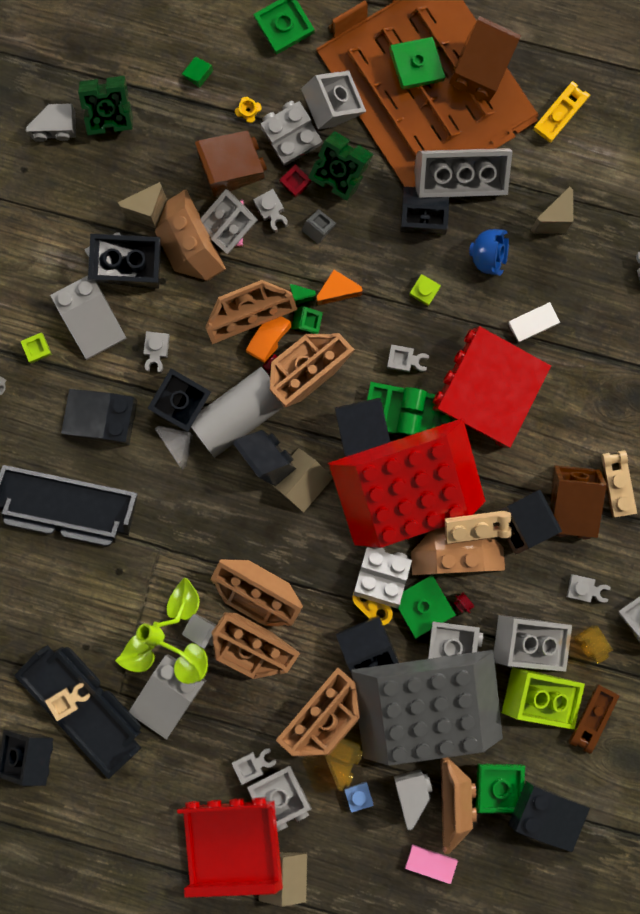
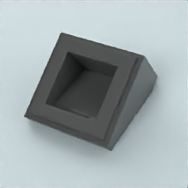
M318 209L306 220L302 232L319 244L336 223Z

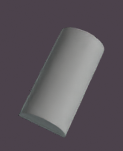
M510 148L418 151L414 170L417 195L419 198L508 195L512 150Z
M260 367L202 409L191 427L215 458L232 446L236 439L247 435L284 406L270 392V376Z

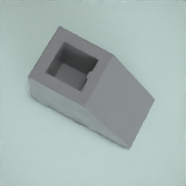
M49 104L26 127V132L35 141H46L47 138L66 141L69 138H76V111L72 104Z
M193 614L182 635L205 649L209 645L213 646L212 631L216 624L198 614Z

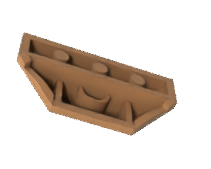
M183 190L166 202L155 233L157 237H160L161 245L175 272L208 281L225 271L226 268L200 220L201 218L188 191Z
M260 280L218 297L205 328L212 344L296 311L297 307L290 291Z
M339 333L305 334L271 362L270 392L284 407L301 402L332 377L355 349Z
M445 527L430 531L411 551L412 575L505 570L504 547L494 538L447 544Z
M221 559L211 577V581L216 585L220 596L227 605L264 626H292L303 607L290 583L249 560Z
M224 613L212 631L215 659L252 679L272 676L278 673H288L300 655L296 649L276 634L237 613Z
M337 667L276 741L293 757L329 755L360 719L356 683Z
M449 757L440 758L442 842L444 853L450 854L473 829V822L477 821L476 807H472V798H476L475 783H471V779Z

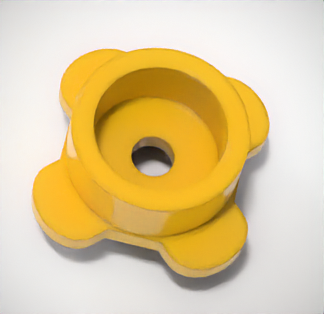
M243 97L239 108L235 109V114L237 117L245 118L248 123H253L257 112L261 111L260 103H255L249 97Z

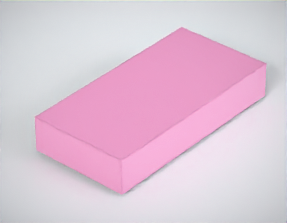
M412 844L405 869L451 884L458 860Z

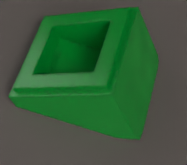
M195 57L182 75L200 88L213 72V67L208 62Z
M290 284V290L296 305L316 299V292L314 290Z
M305 306L297 307L291 329L319 334L323 312Z

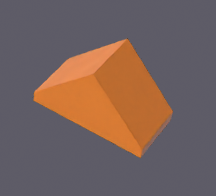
M333 270L317 295V304L323 305L362 296V286Z

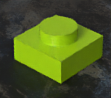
M421 274L409 295L429 306L441 285Z
M42 332L20 341L29 363L52 355Z

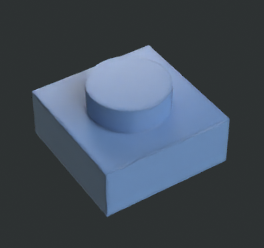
M367 782L344 788L351 813L374 806Z

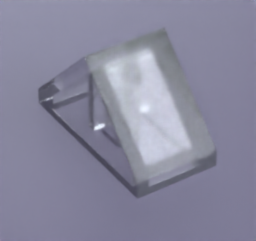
M161 426L156 427L155 430L181 469H184L187 465L193 435L190 432Z

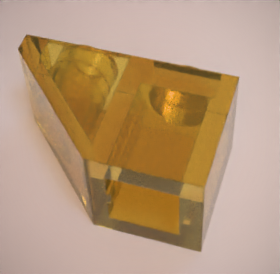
M343 738L329 755H325L336 786L340 791H343L344 786H350L354 776L351 773L353 764L358 765L363 754L360 751V744L347 738Z

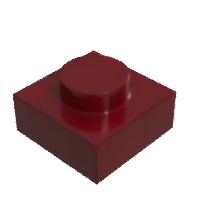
M295 164L280 179V183L296 198L312 183V180Z

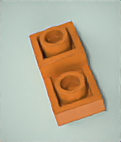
M281 316L262 324L250 341L246 353L265 363L278 349V342L291 328V321Z

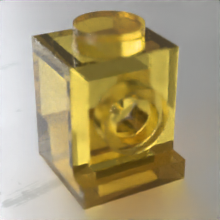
M596 625L591 626L574 637L577 642L582 641L581 649L588 658L592 657V659H595L597 664L606 660L609 657L608 653L613 650Z

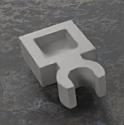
M274 189L253 199L263 220L271 219V228L275 233L278 232L275 226L278 221L283 222L284 226L288 227L286 217L279 214L284 211V208Z
M146 331L144 355L150 356V359L145 363V370L147 372H150V366L156 363L158 364V373H162L163 364L160 359L161 357L167 358L169 334Z
M391 345L387 368L410 372V367L413 366L417 371L425 372L427 367L420 366L419 360H428L429 355L421 353L414 356L413 348Z
M571 574L566 597L591 602L592 596H594L599 602H608V599L600 596V591L602 589L610 590L611 587L608 585L595 587V579Z
M270 748L264 749L257 758L254 752L232 762L242 785L263 775L261 767H272L276 764V760L267 762L264 759V756L271 752Z

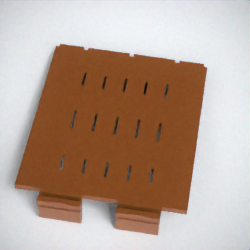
M364 0L331 21V25L328 26L330 32H334V38L316 48L317 53L330 73L350 72L366 109V112L360 115L359 118L405 187H415V159L417 152L423 151L414 137H416L424 151L497 149L516 137L513 133L514 131L518 134L538 122L537 117L539 115L508 68L496 93L488 102L489 105L485 100H480L475 95L467 91L458 90L455 86L449 84L458 61L457 56H460L465 41L476 23V19L463 0H392L391 4L368 18V4ZM392 30H394L402 43L433 37L443 71L447 75L445 80L429 84L431 89L428 85L408 88L414 99L407 89L402 90L389 51L390 45L400 43ZM376 40H377V42L379 43V45L381 46V48H382V50L384 51L385 54H383V52L381 51L380 47H379L378 44L376 43ZM359 50H360L361 54L363 55V57L365 58V60L367 61L368 64H366V62L364 61V59L362 58V56H361L360 53L358 52ZM385 92H387L397 109H395ZM465 106L468 107V109H469L470 112L472 113L473 117L471 116V114L469 113V111L467 110V108H466ZM448 116H450V118L452 119V121L454 122V124L456 125V127L458 128V130L455 128V126L453 125V123L451 122V120L449 119ZM431 126L434 128V130L436 131V133H437L438 136L440 137L441 141L439 140V138L437 137V135L435 134V132L433 131V129L431 128Z

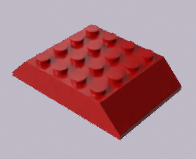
M463 418L328 463L353 543L356 546L382 548L445 527V518L473 515L486 502Z

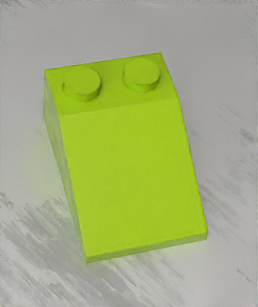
M512 667L502 713L517 720L575 730L585 684Z

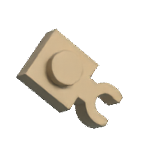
M84 683L77 684L71 693L65 688L45 700L56 721L77 710L78 706L75 702H84L91 696L89 693L85 696L78 694V689L82 688Z

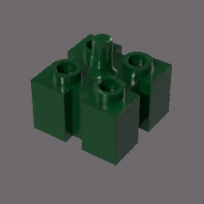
M125 76L107 78L106 84H99L98 79L79 82L78 94L82 110L85 109L84 122L87 135L105 133L106 127H114V132L133 129V115L130 101H128Z
M334 131L324 141L318 154L320 158L314 163L308 178L322 187L326 184L333 187L331 192L347 201L356 192L363 178L361 174L367 169L374 154L360 145H357L355 148L349 146L350 140Z

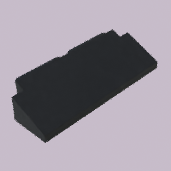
M2 465L0 470V509H3L2 517L6 526L48 535L54 533V531H60L64 538L105 547L116 542L117 533L129 536L137 493Z
M47 645L36 652L14 675L55 721L56 719L45 700L65 688L71 693L77 684L84 683V686L78 689V694L85 696L89 693L91 695L89 699L84 702H75L78 709L56 722L108 779L142 748L134 740L141 733L140 723L110 691L102 690L100 680L71 648L61 647L54 652Z

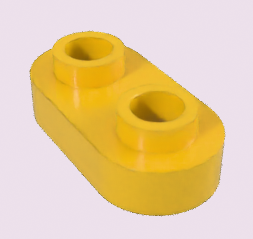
M353 595L354 604L369 619L377 616V610L383 609L385 616L380 618L383 625L391 621L393 612L390 606L371 600L362 602L360 597Z

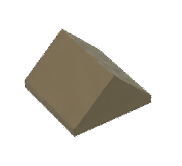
M159 182L119 201L118 204L126 219L156 228L167 198Z
M571 187L536 219L530 230L532 233L566 234L573 223V189Z
M298 448L292 455L294 460L291 462L296 469L278 485L273 487L304 513L333 477L315 459Z
M279 852L283 889L276 894L259 895V901L281 907L306 902L307 853Z

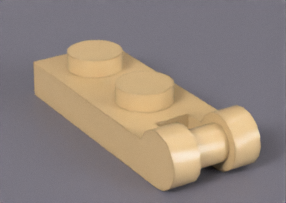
M618 451L617 454L610 455V453L602 454L601 459L612 517L637 514L626 451ZM619 463L620 470L613 471L612 464Z
M497 511L445 518L446 542L449 544L493 537L508 538L511 536V527L509 526L511 513ZM499 522V526L493 527V523Z

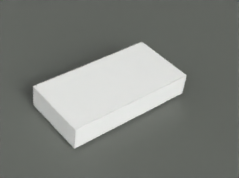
M550 302L508 322L518 343L560 323Z

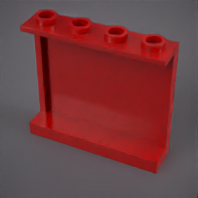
M479 326L473 330L470 329L464 338L466 344L463 350H459L453 361L456 364L452 371L449 370L443 380L445 386L442 392L438 391L433 399L435 405L432 410L440 411L455 420L463 418L466 426L496 441V444L502 448H511L551 365Z
M266 797L251 799L252 802H244L242 798L229 800V803L222 804L221 800L207 801V805H200L199 801L186 802L185 807L177 810V813H184L190 885L184 887L185 897L276 894L283 889L275 801H266Z

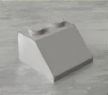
M349 71L315 75L301 88L318 129L335 127L366 112Z
M421 769L393 776L408 830L413 829L430 800L428 792L432 791L430 779L427 774L422 773Z

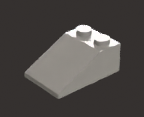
M88 275L50 295L86 360L127 339L97 281L88 280Z
M498 615L493 652L494 662L513 667L566 672L572 625Z
M169 654L165 655L129 710L133 717L166 740L207 681L203 678L200 682L193 684L180 682L174 673L176 659Z

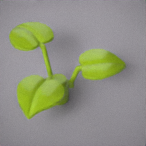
M183 578L169 598L167 615L173 618V620L160 623L154 622L153 626L149 624L140 625L136 635L129 640L121 655L116 659L120 666L132 672H145L154 662L155 657L152 649H154V646L160 645L180 655L174 665L175 676L180 682L193 684L200 682L204 678L208 668V658L205 650L197 644L190 643L183 652L163 642L165 636L160 628L178 623L180 618L189 620L193 614H196L199 607V596L187 578Z

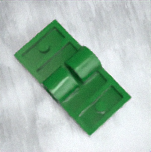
M370 382L367 400L381 398L388 433L410 436L455 421V419L440 411L432 410L435 405L433 399L436 394L427 393V391L417 388H401Z

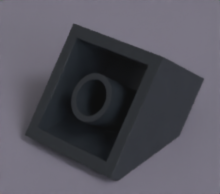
M171 368L147 409L188 432L211 391Z
M260 430L236 439L233 442L257 476L273 486L278 485L296 469L291 463L294 459L286 450H281L278 446L281 442L272 432L268 434Z
M4 729L0 750V778L21 786H46L47 777L49 776L50 757L53 751V738L41 734Z

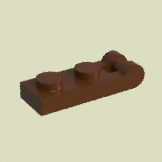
M597 684L568 743L574 747L578 745L583 748L584 752L591 754L620 695ZM584 731L591 734L588 740L582 737Z

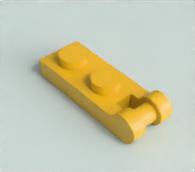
M573 81L533 128L534 131L549 143L556 138L590 97L589 93L586 91L582 92L577 88L578 85ZM572 95L577 99V101L574 102L569 98V96Z

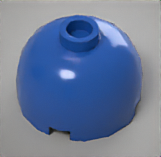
M488 229L476 238L475 243H471L469 254L473 257L476 268L481 272L497 276L503 273L504 270H500L501 263L506 264L509 251V238H504V234H508L506 230Z

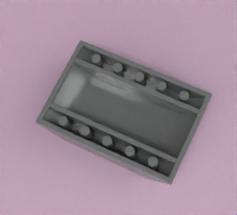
M493 650L351 670L357 689L360 715L358 722L364 759L390 766L482 753L503 739Z

